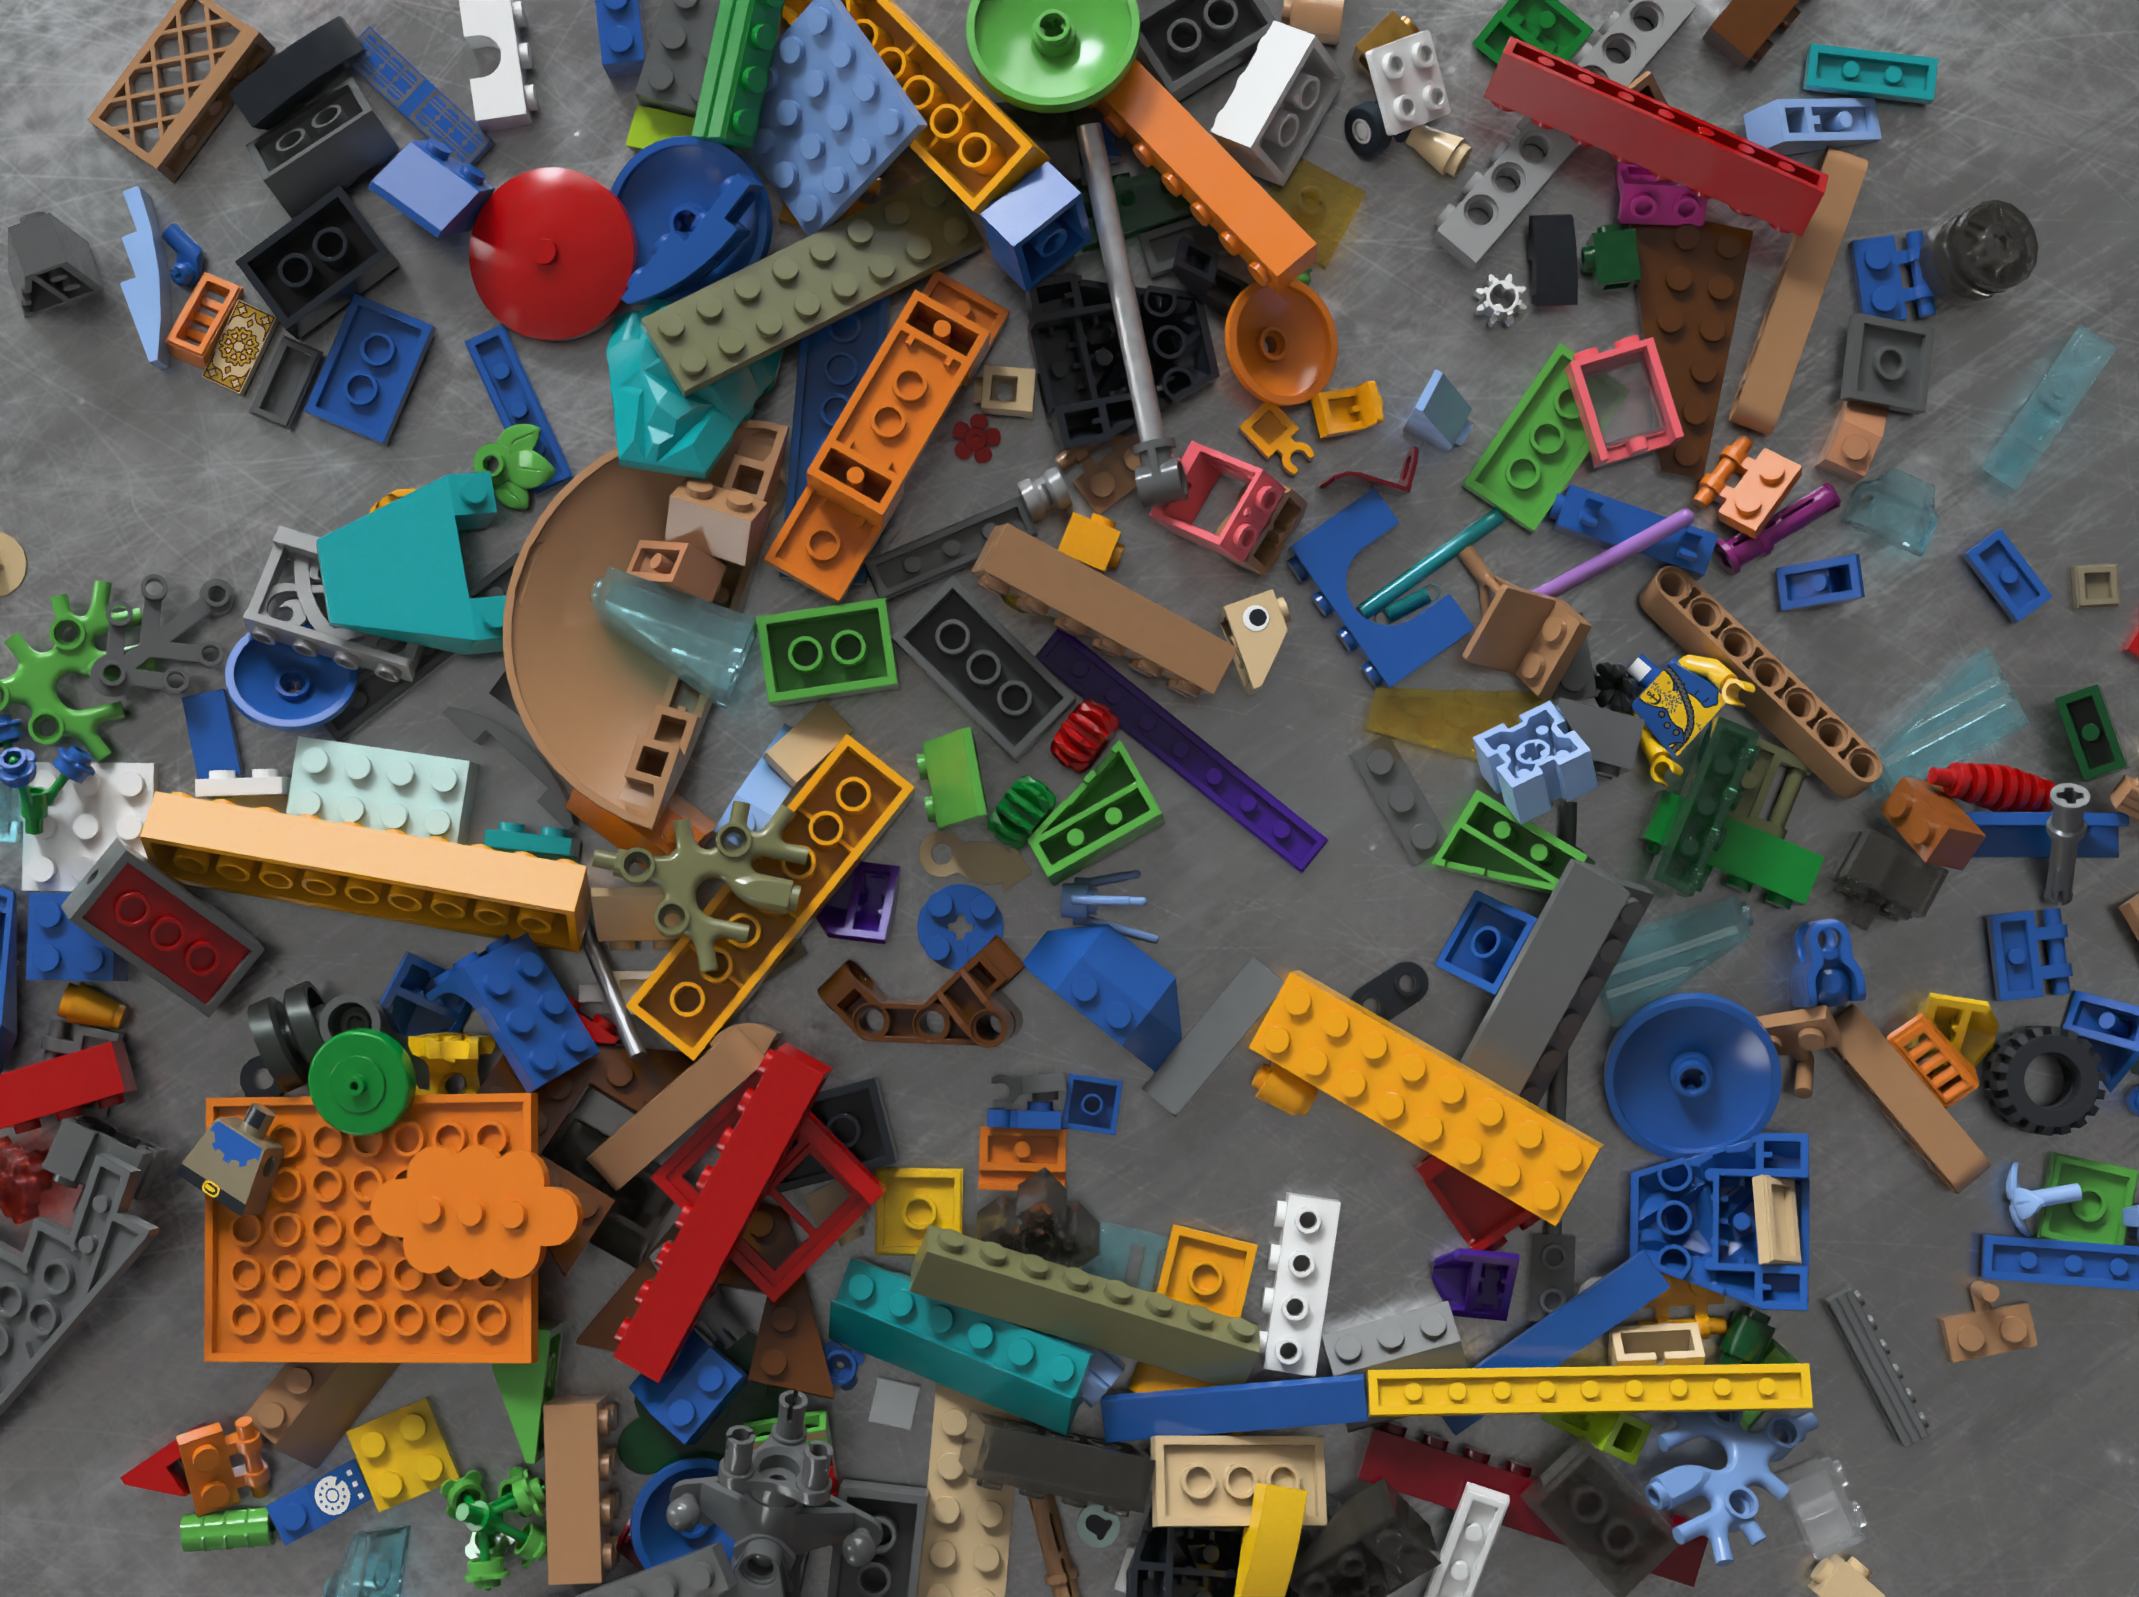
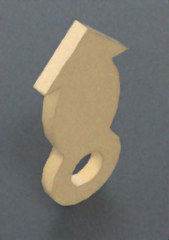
M935 831L928 834L922 840L919 847L921 866L935 877H949L959 873L966 879L979 884L994 885L1004 882L1003 893L1032 874V871L1018 850L1011 847V851L1008 852L1000 845L988 841L964 843L949 831ZM938 844H946L952 850V858L946 864H938L932 858V850Z

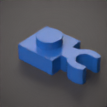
M1027 1101V1109H988L987 1127L1061 1129L1062 1110H1053V1102Z

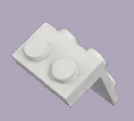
M253 769L252 777L236 778L235 770L209 771V779H195V797L207 798L208 801L224 799L233 802L237 806L254 809L269 807L279 813L286 814L291 778L279 777V769Z

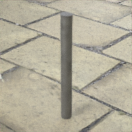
M589 918L582 942L583 949L632 1062L640 1061L647 1056V1052L630 1012L625 1007L624 998Z

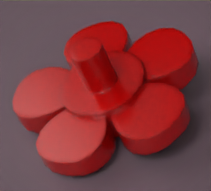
M974 414L970 419L971 429L967 423L962 421L954 425L952 429L953 436L956 439L965 440L957 443L954 449L955 454L960 459L969 458L973 450L977 462L985 463L991 459L992 451L987 445H998L1001 435L997 428L992 427L985 430L988 425V419L985 415Z

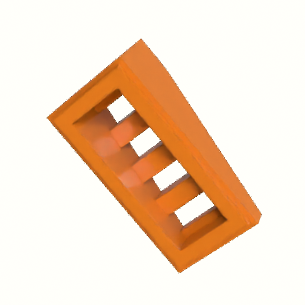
M204 271L164 341L169 354L174 358L204 370L238 299L240 300L243 295V287ZM208 291L226 298L224 303L222 304L206 297ZM203 307L217 313L215 318H212L199 311ZM194 323L207 328V333L205 334L193 329ZM187 339L200 344L199 347L186 342Z
M1922 1012L1886 1036L1888 1042L1944 1108L1950 1107L1978 1088L1979 1080L1976 1069ZM1923 1033L1928 1036L1912 1048L1907 1045ZM1934 1047L1938 1048V1050L1927 1056L1925 1059H1920L1921 1056H1923L1925 1053H1927ZM1944 1062H1949L1948 1065H1946L1936 1073L1932 1072V1070H1934Z

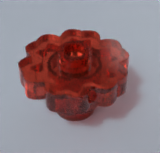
M4 1136L0 1138V1208L6 1218L11 1217L15 1225H20L39 1217L37 1205L41 1203L40 1193L50 1190L53 1183L56 1182L52 1179L54 1173L42 1168L49 1149L43 1151L33 1149L24 1153L18 1143L13 1144L9 1136Z

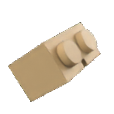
M1698 1322L1614 1326L1610 1329L1608 1366L1704 1365L1705 1353Z

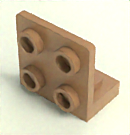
M1503 584L1468 643L1462 657L1469 663L1513 673L1537 696L1551 699L1592 625L1565 600Z

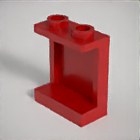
M1429 1154L1412 1166L1470 1249L1495 1252L1508 1242L1505 1235L1517 1226L1523 1231L1541 1219L1534 1213L1432 1154Z

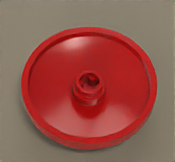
M547 167L530 170L513 177L501 185L480 210L473 226L469 244V264L472 280L486 308L496 319L511 330L545 341L577 339L598 330L608 323L624 305L625 301L621 298L628 290L626 286L627 281L638 269L639 262L636 230L627 209L619 198L596 179L565 168Z

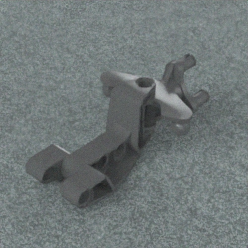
M794 1390L781 1393L779 1396L777 1422L773 1425L768 1438L758 1448L753 1450L756 1440V1434H754L753 1429L744 1425L732 1426L726 1433L725 1457L720 1461L718 1476L684 1479L678 1481L672 1487L669 1495L670 1504L666 1510L667 1523L674 1530L689 1532L695 1529L699 1523L706 1527L716 1524L736 1542L733 1547L734 1553L730 1565L738 1584L727 1591L719 1593L718 1597H800L810 1551L831 1545L837 1553H842V1558L848 1564L854 1567H863L873 1560L876 1554V1547L882 1540L883 1526L880 1521L831 1495L832 1480L829 1476L834 1450L829 1443L820 1440L809 1442V1446L806 1444L807 1429L804 1426L808 1398L802 1392L798 1391L796 1405L794 1406L792 1405Z

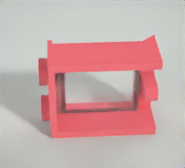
M1639 335L1629 336L1614 343L1615 349L1599 353L1597 347L1580 351L1573 355L1574 361H1571L1564 369L1592 454L1594 469L1675 445L1684 437L1653 337L1640 341Z

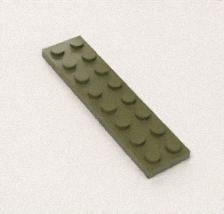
M934 174L642 318L641 327L683 397H686L982 249L984 239L954 191L937 174Z

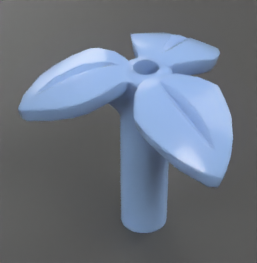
M2013 1162L2006 1180V1196L2011 1202L2009 1211L2012 1220L2019 1231L2026 1237H2031L2033 1234L2028 1229L2025 1219L2034 1216L2041 1207L2082 1200V1192L2078 1183L2034 1191L2021 1188L2018 1183L2017 1174L2019 1162Z

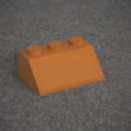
M574 788L565 807L617 848L629 850L639 847L657 856L668 855L676 847L672 822L690 819L693 837L702 848L715 835L713 830L717 825L715 821L675 791L653 831L611 814L587 799ZM637 862L640 866L646 869L647 866L643 862Z

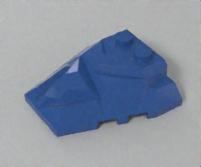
M1761 1133L1751 1136V1139L1728 1146H1718L1712 1148L1709 1152L1689 1158L1682 1157L1631 1173L1629 1259L1644 1249L1659 1271L1666 1275L1693 1283L1762 1310L1808 1311L1810 1274L1809 1134ZM1769 1175L1771 1177L1794 1180L1802 1266L1759 1264L1752 1177Z

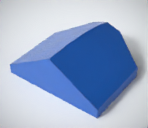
M409 951L405 952L379 1002L393 1031L406 1037L429 1033L460 1032L473 1006L464 998L453 993H447L432 1002H429L426 994L436 987L433 979L449 970V968Z

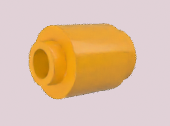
M1272 1061L1269 1065L1262 1063L1259 1066L1251 1083V1086L1257 1088L1255 1098L1291 1116L1297 1113L1304 1117L1310 1110L1319 1088Z

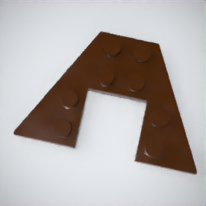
M596 1044L600 1050L599 1053L531 1092L538 1093V1156L544 1160L549 1169L550 1186L568 1189L578 1197L583 1207L584 1220L577 1236L566 1244L547 1246L564 1277L567 1278L614 1207L615 1200L549 1160L543 1154L588 1087L601 1093L631 1113L636 1114L694 1063L683 1052L645 1048L647 1056L640 1061L632 1062L625 1046ZM503 1054L476 1094L527 1092Z
M760 1203L743 1238L776 1270L797 1249L789 1214L782 1207ZM675 1223L577 1338V1345L615 1353L620 1344L614 1341L619 1327L626 1317L633 1319L640 1306L634 1303L638 1291L646 1279L653 1282L657 1274V1270L649 1256L668 1240L675 1241L680 1231L675 1226ZM730 1259L717 1285L764 1294ZM803 1273L774 1303L766 1297L748 1381L834 1400L835 1394Z

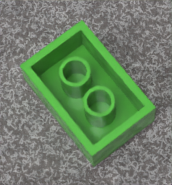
M886 598L756 617L768 703L773 707L900 688L889 606Z

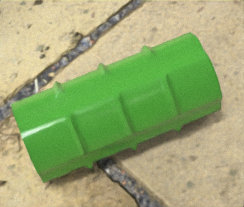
M266 1508L226 1509L225 1511L211 1512L197 1517L196 1513L183 1514L180 1525L181 1545L184 1552H207L220 1549L232 1550L233 1548L246 1547L250 1549L259 1546L275 1545L277 1538V1529Z

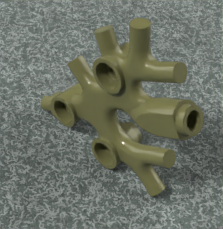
M733 801L729 823L719 829L716 836V847L704 849L700 847L693 837L690 819H682L672 822L676 847L670 854L663 856L652 855L648 850L639 847L629 850L618 848L617 853L596 849L592 866L613 870L614 877L623 878L632 886L640 887L650 882L660 886L665 893V899L658 905L654 913L656 929L667 938H678L682 935L688 936L693 941L697 950L701 973L718 970L714 949L715 942L718 939L726 938L747 943L750 925L716 919L705 915L699 909L696 902L697 888L704 880L718 878L724 881L739 899L750 906L785 915L787 911L796 912L801 886L793 885V880L759 874L752 868V862L758 856L806 865L809 848L788 844L782 840L784 830L795 816V813L788 807L781 804L764 828L754 832L747 826L750 804ZM730 837H738L742 841V846L737 850H731L726 846L725 842ZM634 862H643L647 866L643 874L634 875L630 872V867ZM676 913L680 916L681 921L676 927H668L664 923L666 915Z

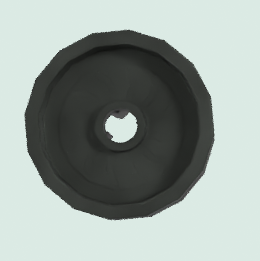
M304 981L286 989L283 1004L274 997H267L249 1005L247 1011L249 1026L260 1056L270 1075L284 1092H290L308 1084V1074L312 1059L319 1048L325 1043L320 1034L319 1019L327 1004L310 981Z

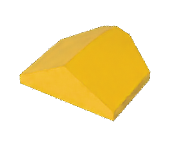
M1929 993L1917 1015L1922 1012L1975 1068L1993 1048L1999 1029V1023L1989 1002ZM1925 1033L1921 1034L1912 1041L1911 1048L1928 1036ZM1934 1047L1933 1049L1925 1053L1923 1056H1921L1920 1059H1925L1927 1056L1938 1050V1048ZM1944 1062L1943 1064L1932 1070V1072L1936 1073L1937 1071L1948 1065L1949 1062Z

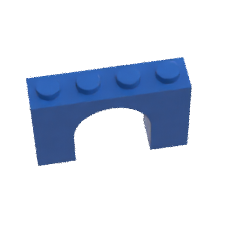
M1374 487L1291 545L1287 551L1291 556L1287 560V564L1300 582L1307 579L1316 593L1311 597L1320 612L1325 617L1331 614L1341 628L1336 633L1348 651L1352 652L1356 649L1363 658L1365 664L1361 666V669L1374 687L1381 684L1384 690L1387 691L1475 628L1450 593L1415 618L1398 625H1381L1371 622L1354 608L1346 588V576L1350 563L1358 554L1393 531L1400 523Z

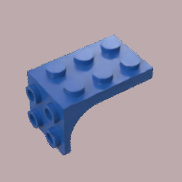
M528 932L514 940H511L508 934L486 946V950L477 954L475 951L453 964V968L433 979L436 987L426 994L429 1002L447 993L456 994L468 1001L483 1019L527 1093L535 1091L600 1052Z

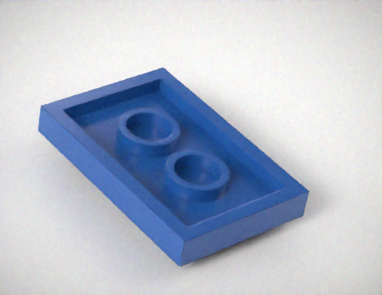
M354 293L304 411L309 415L387 446L436 328L422 320Z

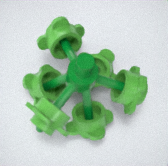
M521 1466L511 1468L509 1470L510 1478L499 1485L498 1499L488 1503V1497L481 1488L480 1484L483 1477L478 1471H468L465 1477L455 1481L448 1479L441 1485L440 1492L446 1497L448 1503L446 1508L447 1515L452 1519L466 1522L468 1529L473 1531L470 1543L465 1547V1554L470 1561H468V1573L464 1574V1579L467 1583L474 1582L475 1589L490 1591L493 1587L501 1585L502 1578L510 1577L508 1568H504V1556L509 1547L514 1546V1554L523 1558L521 1567L525 1569L529 1568L534 1560L542 1561L547 1556L546 1520L542 1526L530 1521L521 1531L503 1523V1512L506 1511L513 1514L518 1513L524 1518L531 1516L534 1512L539 1518L545 1515L543 1509L546 1507V1485L540 1476L534 1478L529 1469L524 1470Z

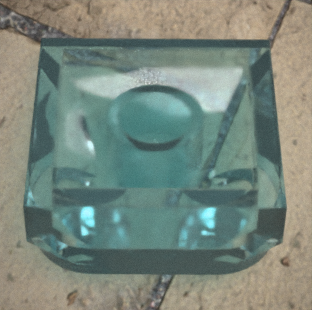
M400 1524L358 1531L346 1548L341 1569L336 1571L326 1581L323 1588V1597H401L411 1525Z

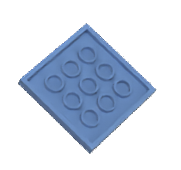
M813 0L776 41L753 149L748 150L807 236H810L833 225L928 124L841 0Z

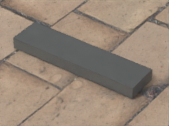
M1022 496L866 560L864 567L878 599L886 598L888 600L975 563L995 526L1009 523L1025 533L1037 537L1038 533Z

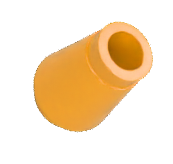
M83 982L80 985L69 983L61 999L57 1015L67 1018L66 1023L119 1030L124 1020L127 1006L120 1004L118 1001Z

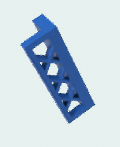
M1965 812L1986 835V838L1972 858L2050 857L2052 839L2046 831V824L2052 812ZM2084 812L2083 819L2087 823L2086 835L2078 842L2076 858H2119V827L2129 826V815L2125 813Z

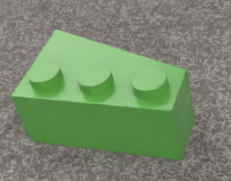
M1119 740L1111 748V752L1103 761L1084 777L1079 787L1066 801L1063 800L1027 841L1049 881L1054 886L1165 824V820L1123 743Z
M1476 790L1431 864L1444 871L1552 894L1570 859L1595 865L1596 862L1531 821L1520 825L1506 806Z

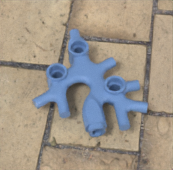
M1743 1411L1669 1412L1676 1418L1677 1426L1657 1436V1444L1663 1452L1703 1436L1706 1439L1717 1441L1725 1449L1728 1461L1727 1465L1720 1470H1713L1699 1465L1678 1466L1651 1478L1649 1485L1645 1487L1646 1498L1649 1504L1656 1510L1668 1511L1697 1496L1705 1497L1710 1502L1711 1509L1708 1512L1673 1528L1672 1533L1676 1542L1682 1545L1701 1535L1706 1536L1711 1542L1716 1566L1720 1567L1731 1565L1734 1562L1728 1532L1735 1533L1741 1530L1751 1547L1763 1542L1767 1537L1754 1518L1759 1508L1758 1499L1748 1487L1758 1486L1766 1490L1779 1502L1790 1490V1487L1770 1471L1769 1461L1778 1462L1783 1460L1797 1444L1805 1440L1807 1433L1818 1428L1819 1422L1813 1413L1809 1412L1798 1418L1794 1415H1776L1760 1432H1749L1740 1425Z

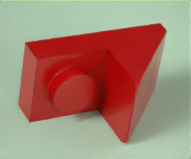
M203 1422L193 1427L187 1432L205 1427L207 1425L205 1424V1422ZM174 1440L120 1477L124 1485L183 1497L190 1494L185 1471L178 1462L180 1461L183 1465L177 1440Z

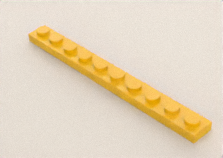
M1809 1363L1368 1370L1366 1372L1368 1417L1810 1410L1813 1408Z

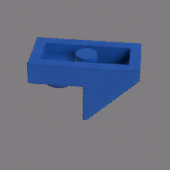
M1859 554L1776 568L1781 611H1792L1826 604L1843 605L1865 597Z

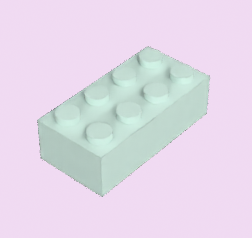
M298 736L286 814L295 816L310 814L329 822L342 824L343 822L350 821L361 824L365 828L381 831L397 829L410 836L421 838L437 836L447 839L451 843L467 845L479 764L460 759Z

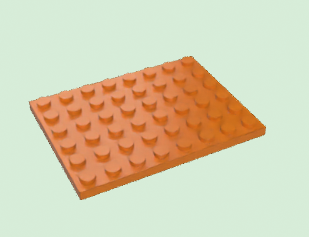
M538 1093L415 1095L411 1107L399 1122L383 1132L370 1136L349 1135L333 1128L317 1112L310 1096L206 1098V1131L219 1117H237L243 1120L252 1103L263 1105L272 1110L276 1116L266 1135L283 1145L284 1155L262 1214L240 1216L205 1193L204 1362L527 1364L538 1362V1271L529 1277L517 1279L501 1277L494 1271L485 1278L474 1280L459 1277L451 1268L445 1272L433 1274L419 1272L409 1264L404 1255L403 1238L389 1236L380 1231L373 1222L370 1211L372 1196L377 1188L388 1180L407 1179L410 1161L416 1153L426 1147L444 1146L452 1148L459 1153L468 1146L487 1145L493 1147L501 1156L507 1152L526 1150L538 1155Z

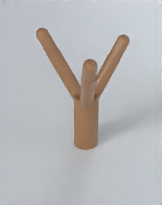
M1472 545L1466 547L1458 554L1459 558L1479 583L1483 618L1490 606L1489 588L1497 594L1503 584L1518 586L1494 575Z

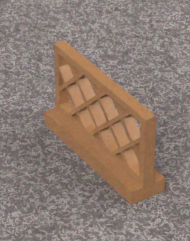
M177 0L87 120L174 183L234 104L228 93L260 68L274 51L275 47L259 31L249 24L243 23L212 0ZM197 1L204 6L206 22L186 26L185 14L193 3ZM214 14L221 19L214 20ZM234 27L240 32L230 46L217 48L215 30ZM207 32L209 50L189 54L187 36ZM178 38L180 56L160 60L159 48L165 40ZM210 60L211 71L204 80L192 82L190 64ZM181 66L183 84L163 88L162 69ZM153 72L154 90L135 94L134 81L143 73ZM184 94L185 106L180 113L166 116L164 98ZM156 100L157 118L138 122L136 103ZM127 105L129 124L111 127L104 122L114 108ZM159 128L160 139L148 154L140 147L139 132ZM130 134V140L123 135Z

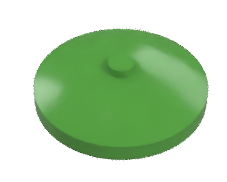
M971 0L966 19V38L969 54L976 72L991 91L1006 102L1016 107L1039 113H1062L1077 110L1093 104L1109 94L1121 83L1132 67L1138 52L1141 36L1140 15L1136 0Z

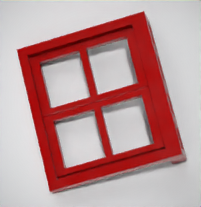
M757 1069L650 1177L682 1210L687 1203L694 1205L700 1194L683 1175L716 1142H719L728 1126L732 1127L740 1119L742 1114L736 1111L740 1100L749 1087L754 1090L756 1089L763 1076L757 1072ZM811 1111L795 1138L799 1143L785 1156L762 1199L763 1201L770 1195L809 1237L776 1270L743 1236L731 1257V1260L773 1303L887 1190ZM809 1154L851 1194L817 1229L776 1188Z

